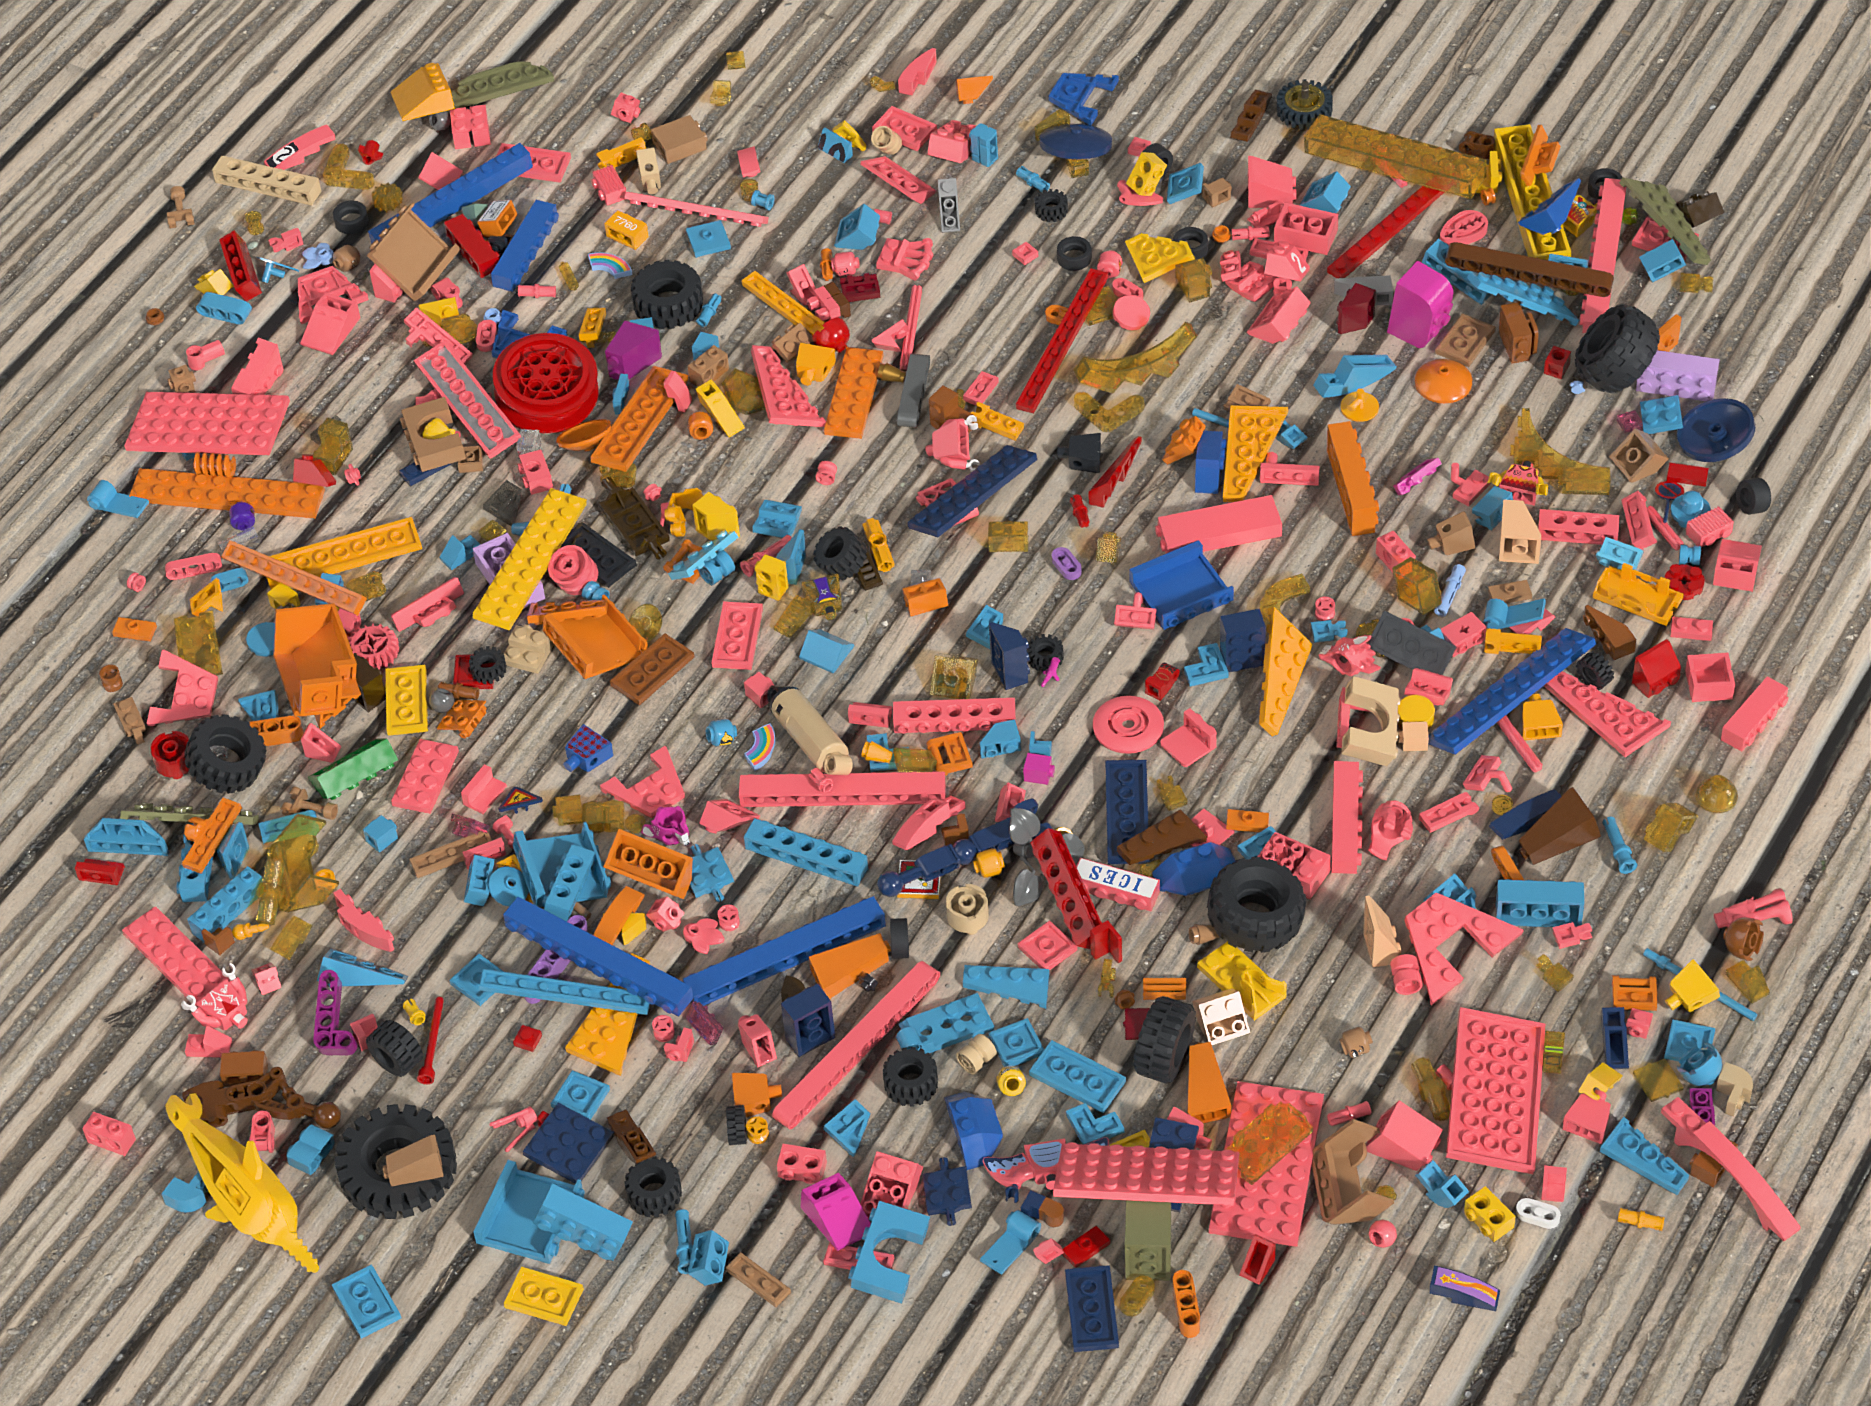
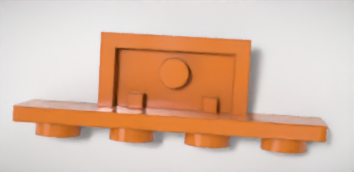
M1542 124L1537 126L1523 168L1520 171L1521 179L1524 180L1527 187L1532 185L1535 174L1552 172L1561 147L1558 141L1547 143L1548 136Z

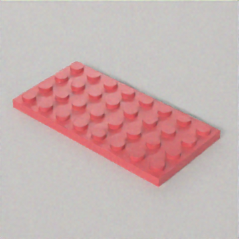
M146 392L124 446L126 451L270 455L290 399L289 396Z
M1460 1007L1446 1158L1528 1174L1534 1173L1545 1023Z
M1237 1081L1224 1150L1239 1152L1234 1205H1213L1209 1225L1210 1234L1252 1240L1254 1235L1257 1234L1276 1244L1298 1246L1324 1094Z
M1073 1142L1062 1144L1053 1188V1197L1234 1205L1239 1152H1233L1232 1150L1211 1151L1209 1149L1189 1150L1187 1148L1168 1149L1165 1147L1146 1148L1143 1146L1125 1147L1121 1145L1103 1146L1095 1143L1082 1145Z

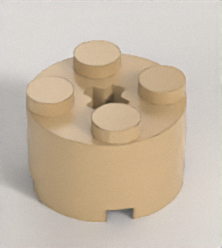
M965 884L964 887L960 888L959 886L954 887L946 897L948 924L955 930L969 935H974L983 928L989 919L988 899L985 891L973 884Z

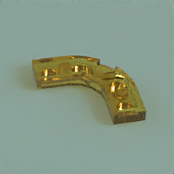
M1303 574L1280 580L1265 591V595L1260 601V611L1266 631L1271 617L1268 615L1269 608L1275 607L1281 613L1280 608L1285 601L1310 593V586Z

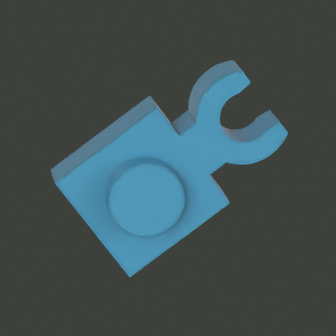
M1331 620L1311 622L1314 643L1333 641L1334 636L1346 637L1348 630L1341 629L1346 628V622L1338 621L1336 624H1332Z

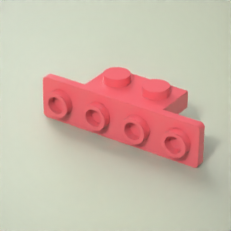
M453 577L392 613L391 618L397 631L401 632L414 623L423 627L431 626L440 617L448 616L452 610L457 608L453 600L464 594L458 578Z

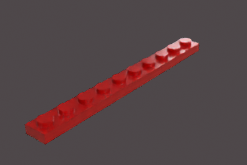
M1446 168L1440 170L1329 265L1327 273L1335 278H1346L1458 182V175Z
M1092 268L1089 270L1016 402V409L1034 414L1108 279L1107 272Z

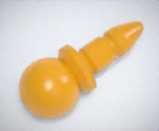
M240 923L233 927L232 934L235 939L243 940L246 937H252L253 933L263 932L269 928V925L263 923L258 925L245 923L244 925Z

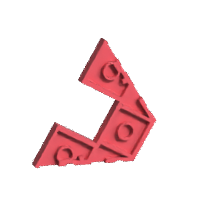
M1439 893L1432 895L1404 919L1406 927L1410 932L1411 944L1415 948L1419 970L1422 972L1423 983L1426 985L1431 1006L1464 979L1436 949L1444 941L1464 927L1493 958L1524 932L1521 928Z

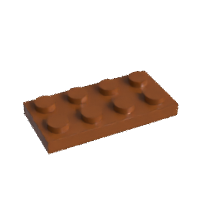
M664 633L611 679L610 685L640 706L695 658L694 652Z

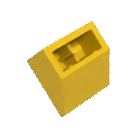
M708 492L692 505L695 527L698 533L709 540L717 539L716 535L724 530L727 532L735 531L737 536L740 537L737 510L732 505L722 501L719 496Z

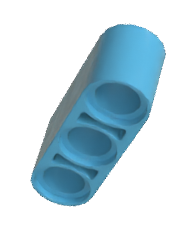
M206 292L197 304L196 310L202 316L241 325L252 311V307L247 301Z

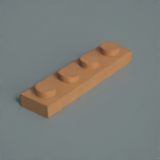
M486 829L410 858V864L417 878H421L464 861V851L488 843L492 839Z

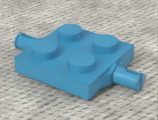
M695 844V847L692 845L691 850L694 857L690 887L695 897L713 893L716 902H720L719 897L722 901L724 896L720 889L734 882V879L719 848L716 847L702 853L698 844Z

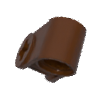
M1467 131L1464 135V140L1459 144V150L1465 155L1489 159L1490 151H1495V139L1491 135Z

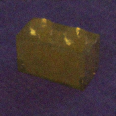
M1028 521L989 522V552H1028Z

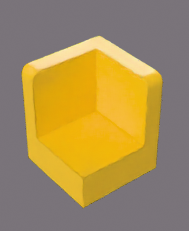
M281 583L267 593L270 606L274 609H277L279 606H285L289 602L296 607L300 606L297 592Z

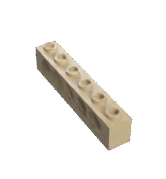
M221 156L212 169L215 183L307 205H313L321 193L319 178L232 157Z

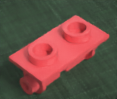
M1278 200L1276 203L1269 205L1268 209L1265 207L1257 212H1253V215L1247 218V220L1254 227L1271 225L1277 222L1285 203Z

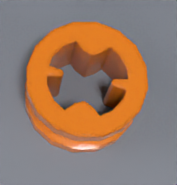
M1491 187L1487 188V191L1485 189L1481 190V200L1485 206L1496 202V196Z

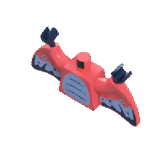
M1104 1137L1084 1145L1095 1143L1109 1146V1139ZM1064 1138L1024 1145L1025 1155L1021 1153L1006 1158L986 1157L983 1159V1165L994 1180L1007 1187L1005 1189L1006 1202L1009 1198L1014 1197V1203H1017L1019 1201V1189L1023 1182L1033 1178L1038 1185L1046 1184V1188L1050 1190L1054 1188L1061 1146L1066 1144V1140Z

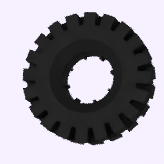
M398 1104L387 1105L386 1114H382L378 1107L369 1111L370 1120H367L363 1115L354 1121L356 1129L348 1127L342 1134L344 1141L338 1142L336 1148L338 1156H335V1167L341 1188L348 1201L352 1200L354 1207L361 1212L366 1208L368 1215L376 1218L379 1217L381 1211L384 1213L385 1219H396L397 1211H402L403 1217L407 1218L415 1216L414 1207L418 1206L420 1211L424 1212L431 1208V1198L438 1203L445 1196L443 1188L450 1189L454 1181L452 1174H456L457 1157L452 1136L438 1116L433 1118L432 1112L424 1108L417 1113L416 1106L405 1104L403 1112H400ZM430 1135H435L444 1177L391 1186L389 1178L385 1179L383 1175L375 1172L377 1170L376 1162L384 1153L393 1149L407 1147Z

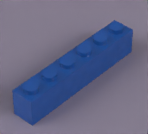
M535 200L491 273L493 287L513 292L516 286L520 284L523 274L528 271L531 261L535 259L536 253L539 248H542L546 236H549L552 226L558 221L559 213H557L556 204Z

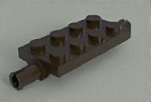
M607 477L609 482L604 478L601 485L608 492V496L605 500L599 502V507L632 553L637 557L651 550L657 560L661 559L658 554L664 558L667 552L661 545L669 542L670 537L633 487L625 490L617 486L612 477Z

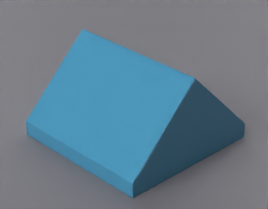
M821 629L808 630L799 658L834 674L854 648V644Z

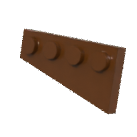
M1180 809L1117 846L1116 851L1129 865L1152 859L1154 855L1160 853L1164 855L1171 853L1173 849L1180 847L1184 849L1196 842H1199V844L1204 843L1207 840V836Z

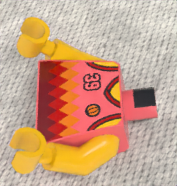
M1523 461L1521 465L1512 464L1508 470L1500 474L1490 472L1487 483H1493L1501 489L1512 492L1513 500L1524 501L1525 504L1533 506L1536 503V495L1547 496L1548 484H1545L1543 478L1538 476L1539 470L1533 468V464L1530 461Z

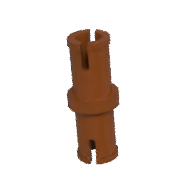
M440 682L438 688L450 691L455 699L478 700L480 690L477 687H467L461 683L455 685Z

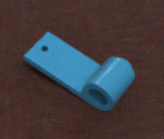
M100 480L87 497L88 504L93 509L138 518L149 504L148 499L135 496L129 497V495L117 493L115 487L105 480Z
M1543 598L1508 607L1503 600L1490 599L1487 602L1483 623L1490 629H1502L1543 619L1546 600Z
M1019 1210L1008 1215L1006 1219V1232L980 1258V1262L1001 1275L1035 1240L1041 1230V1223Z

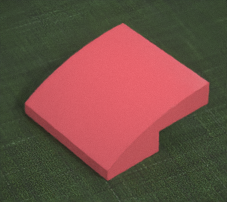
M1249 261L1241 267L1240 277L1227 280L1225 283L1239 295L1256 302L1273 288V282L1278 277L1264 274L1263 265Z

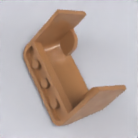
M1352 1119L1314 1148L1312 1168L1321 1216L1324 1222L1336 1225L1370 1221L1394 1204L1393 1199L1370 1191H1365L1362 1194L1357 1166L1367 1156L1366 1142L1380 1132L1379 1128Z

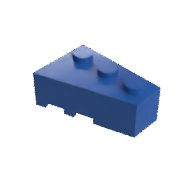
M1203 431L1198 442L1195 493L1218 494L1220 470L1224 468L1226 439H1223L1222 431Z

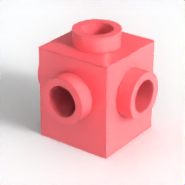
M621 92L614 102L611 115L624 122L631 123L634 117L638 118L640 114V100Z
M666 896L657 899L646 916L654 923L657 929L664 932L676 929L681 923L680 919L684 912L676 902Z

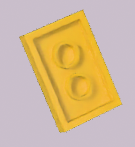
M521 1267L504 1301V1307L567 1326L584 1290L583 1284Z

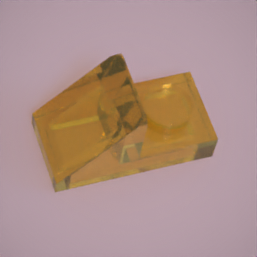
M1742 960L1726 969V976L1752 1004L1770 994L1758 965L1751 969Z

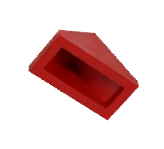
M1255 1234L1239 1276L1260 1285L1275 1261L1276 1243Z

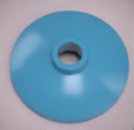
M513 867L498 868L489 878L488 888L491 896L504 906H510L517 897L525 900L528 896L529 890L523 873ZM508 881L512 882L514 886H510Z

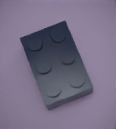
M1260 609L1220 616V652L1228 672L1264 666L1266 626Z
M819 984L807 987L803 992L789 997L781 1003L785 1039L798 1057L836 1038L832 1003Z

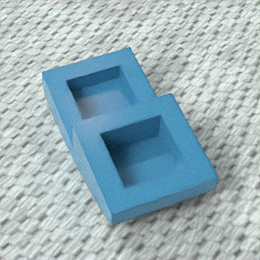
M1285 420L1275 437L1279 442L1292 449L1308 438L1295 424L1290 426Z

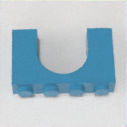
M879 1201L877 1208L873 1207L870 1213L869 1220L872 1222L870 1228L866 1227L862 1240H865L863 1247H858L855 1257L858 1262L856 1266L851 1267L848 1279H851V1288L902 1304L909 1285L910 1275L881 1265L876 1260L873 1250L879 1242L887 1238H900L923 1245L929 1228L930 1216Z

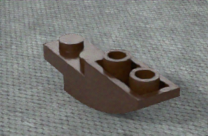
M626 1109L607 1117L608 1125L614 1132L619 1146L633 1163H639L656 1155L655 1150L640 1127H637Z

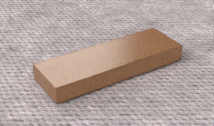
M741 1252L726 1266V1271L774 1307H777L791 1293L789 1287Z

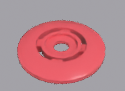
M1137 696L1113 698L1101 705L1093 718V732L1097 740L1104 747L1118 753L1131 754L1147 750L1157 743L1164 730V719L1157 706ZM1126 720H1131L1134 722V726L1125 728L1122 723Z

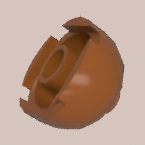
M1748 917L1738 918L1732 922L1724 932L1728 951L1734 957L1752 961L1751 955L1753 952L1758 954L1763 943L1764 931H1760V925L1763 926V923L1758 919Z

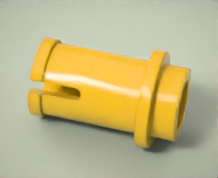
M410 999L411 1004L406 1000L403 1003V1009L409 1015L410 1023L414 1025L424 1023V1011L419 1009L414 999Z

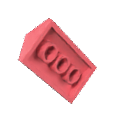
M886 156L864 160L860 163L863 167L920 204L936 192L931 186Z

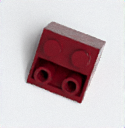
M1355 283L1351 289H1348L1344 300L1340 301L1337 306L1339 313L1336 324L1338 325L1339 334L1358 331L1368 327L1375 317V289Z

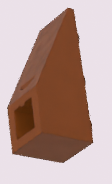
M1589 605L1585 606L1584 623L1591 628L1595 639L1601 642L1606 654H1609L1613 660L1635 653L1637 639L1625 624Z

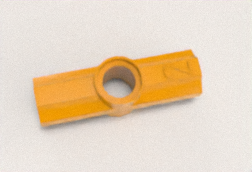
M874 518L867 519L862 524L870 547V554L874 557L879 571H890L894 567V561L887 545L886 535L883 534L879 520Z

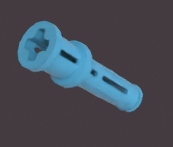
M1607 817L1609 824H1607L1606 819L1602 821V824L1613 846V857L1619 863L1618 869L1623 874L1631 873L1637 868V863L1631 856V848L1625 845L1615 818Z
M681 1209L676 1211L675 1214L679 1245L676 1249V1255L679 1257L678 1271L681 1274H688L693 1245L689 1212Z

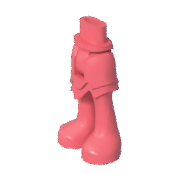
M1781 888L1774 889L1770 894L1754 900V897L1746 899L1743 902L1723 908L1722 912L1714 914V920L1718 929L1729 927L1732 922L1742 917L1754 918L1760 921L1778 917L1784 925L1792 924L1790 905ZM1766 906H1771V907H1768V908H1766V909L1756 911V909H1759V908H1762V907H1766Z

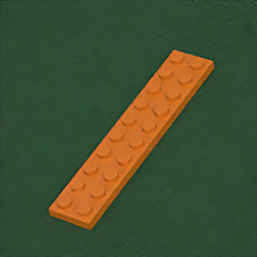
M139 468L129 497L135 496L148 499L150 504L227 511L238 502H246L252 505L254 513L316 519L325 488L324 486L298 482L231 476L226 478V476L218 475L213 477L209 474L205 476L204 474L197 475L196 473Z

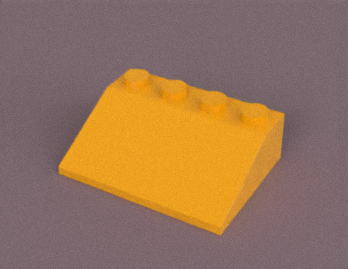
M428 63L424 67H420L390 92L402 121L455 109L450 87L438 63Z

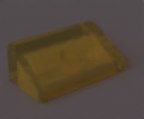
M893 749L897 771H934L937 760L930 750Z

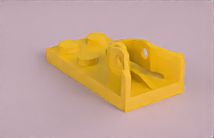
M1228 941L1197 963V968L1222 991L1234 989L1239 992L1244 1012L1254 1021L1286 998L1287 985L1285 981L1281 982L1270 978L1240 949L1229 945Z

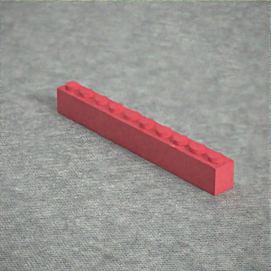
M1605 178L1604 186L1600 185L1599 196L1602 197V200L1598 199L1597 210L1600 211V214L1596 213L1595 224L1598 227L1593 229L1592 239H1596V241L1591 243L1590 253L1594 254L1589 256L1588 267L1611 273L1614 276L1627 187H1622L1619 184V179ZM1611 293L1608 297L1584 294V296H1587V300L1583 299L1582 311H1585V314L1580 315L1579 325H1583L1582 333H1586L1589 326L1609 309Z
M937 771L850 773L849 775L824 774L833 781V788L827 793L821 792L818 789V785L809 778V774L740 775L739 799L740 806L909 805L925 804L934 797L941 800L946 799L945 772Z

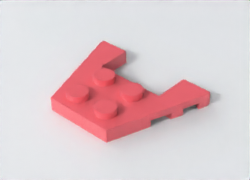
M333 266L298 278L299 320L301 324L309 322L313 313L312 306L319 301L325 292L336 296L347 294L349 299L357 302V304L369 300L365 291L359 290L355 283L349 282L347 277Z
M162 650L159 669L177 671L179 673L171 709L150 707L147 725L156 726L155 724H168L179 720L186 721L211 717L218 677L166 650Z
M666 746L650 754L651 760L659 768L658 771L628 789L614 776L600 785L601 791L605 794L613 795L614 799L620 802L624 801L630 804L631 808L650 818L656 816V810L659 807H671L684 799L685 794Z

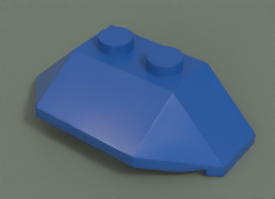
M1209 842L1171 854L1152 872V877L1160 880V891L1187 896L1210 889L1214 877H1217L1219 871L1226 865L1235 862V858L1230 848Z
M967 1092L944 1097L967 1170L984 1166L983 1159L993 1156L1003 1138L992 1100Z

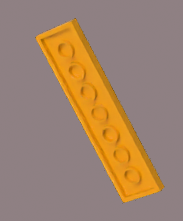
M409 517L269 557L321 577L322 573L335 574L421 550L422 545L413 518ZM267 578L270 590L279 584V582Z

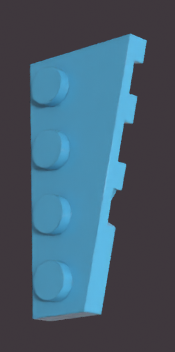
M964 965L963 987L987 994L991 992L1000 994V997L1009 999V997L1019 999L1025 1004L1030 1002L1039 1004V1007L1046 1009L1050 973L1049 969Z

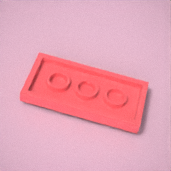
M502 143L496 156L515 145ZM524 146L530 152L533 168L518 177L561 183L570 162L571 154L569 152Z
M723 601L712 658V668L752 670L763 604Z
M420 739L391 800L392 806L431 814L459 752L458 746Z

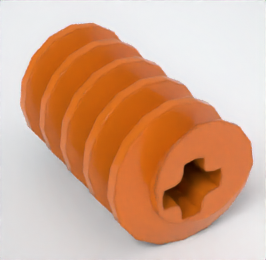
M196 452L193 468L197 475L204 474L207 476L209 474L213 477L218 475L229 478L235 474L236 459L233 456L232 460H230L228 454L225 455L224 460L222 459V454H218L217 459H215L214 453H211L208 458L205 452L201 458L200 453Z

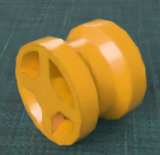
M759 1116L750 1118L747 1121L746 1130L749 1141L754 1144L764 1143L769 1137L767 1121Z

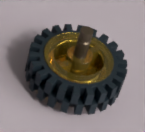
M1303 79L1302 83L1299 80H1295V85L1289 82L1288 87L1284 85L1282 90L1278 92L1277 116L1280 117L1282 122L1285 121V125L1291 124V128L1295 129L1298 125L1299 130H1303V126L1310 130L1311 125H1313L1315 129L1318 128V123L1322 126L1332 116L1333 96L1331 91L1327 90V86L1321 87L1320 82L1314 85V80H1310V83L1307 79Z

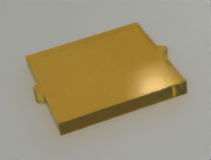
M1666 1059L1652 1064L1647 1063V1066L1633 1071L1634 1076L1651 1102L1664 1097L1669 1098L1670 1095L1684 1089Z

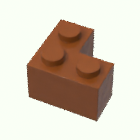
M944 385L929 398L930 425L935 429H939L946 420L960 418L967 420L970 415H973L959 407L958 393Z

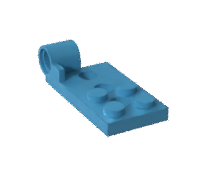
M976 993L906 1018L903 1022L899 1023L900 1031L897 1033L896 1039L901 1050L905 1047L907 1049L916 1047L918 1051L920 1048L925 1050L926 1054L974 1038L977 1034L993 1031L994 1024L979 994ZM963 1016H970L972 1018L969 1021L961 1020ZM943 1023H950L952 1025L946 1029L941 1027ZM924 1030H930L932 1032L928 1036H924L921 1034V1032Z

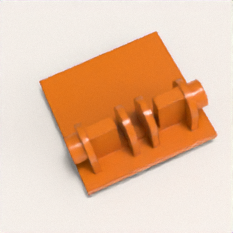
M456 700L436 729L459 730L461 738L466 739V737H470L477 724L480 723L486 714L487 708L484 706L486 700Z

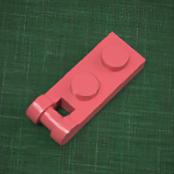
M1464 792L1420 813L1419 820L1431 833L1467 815H1474L1478 812L1479 806L1471 801V796L1467 792Z

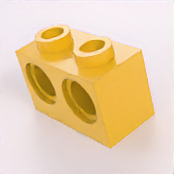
M1141 152L1126 184L1138 195L1152 196L1160 178L1164 174L1167 164L1154 153Z
M765 554L756 563L754 569L758 593L779 601L789 588L786 562Z
M1486 1186L1465 1200V1216L1469 1221L1474 1222L1479 1227L1481 1233L1489 1237L1493 1242L1514 1228L1515 1215Z

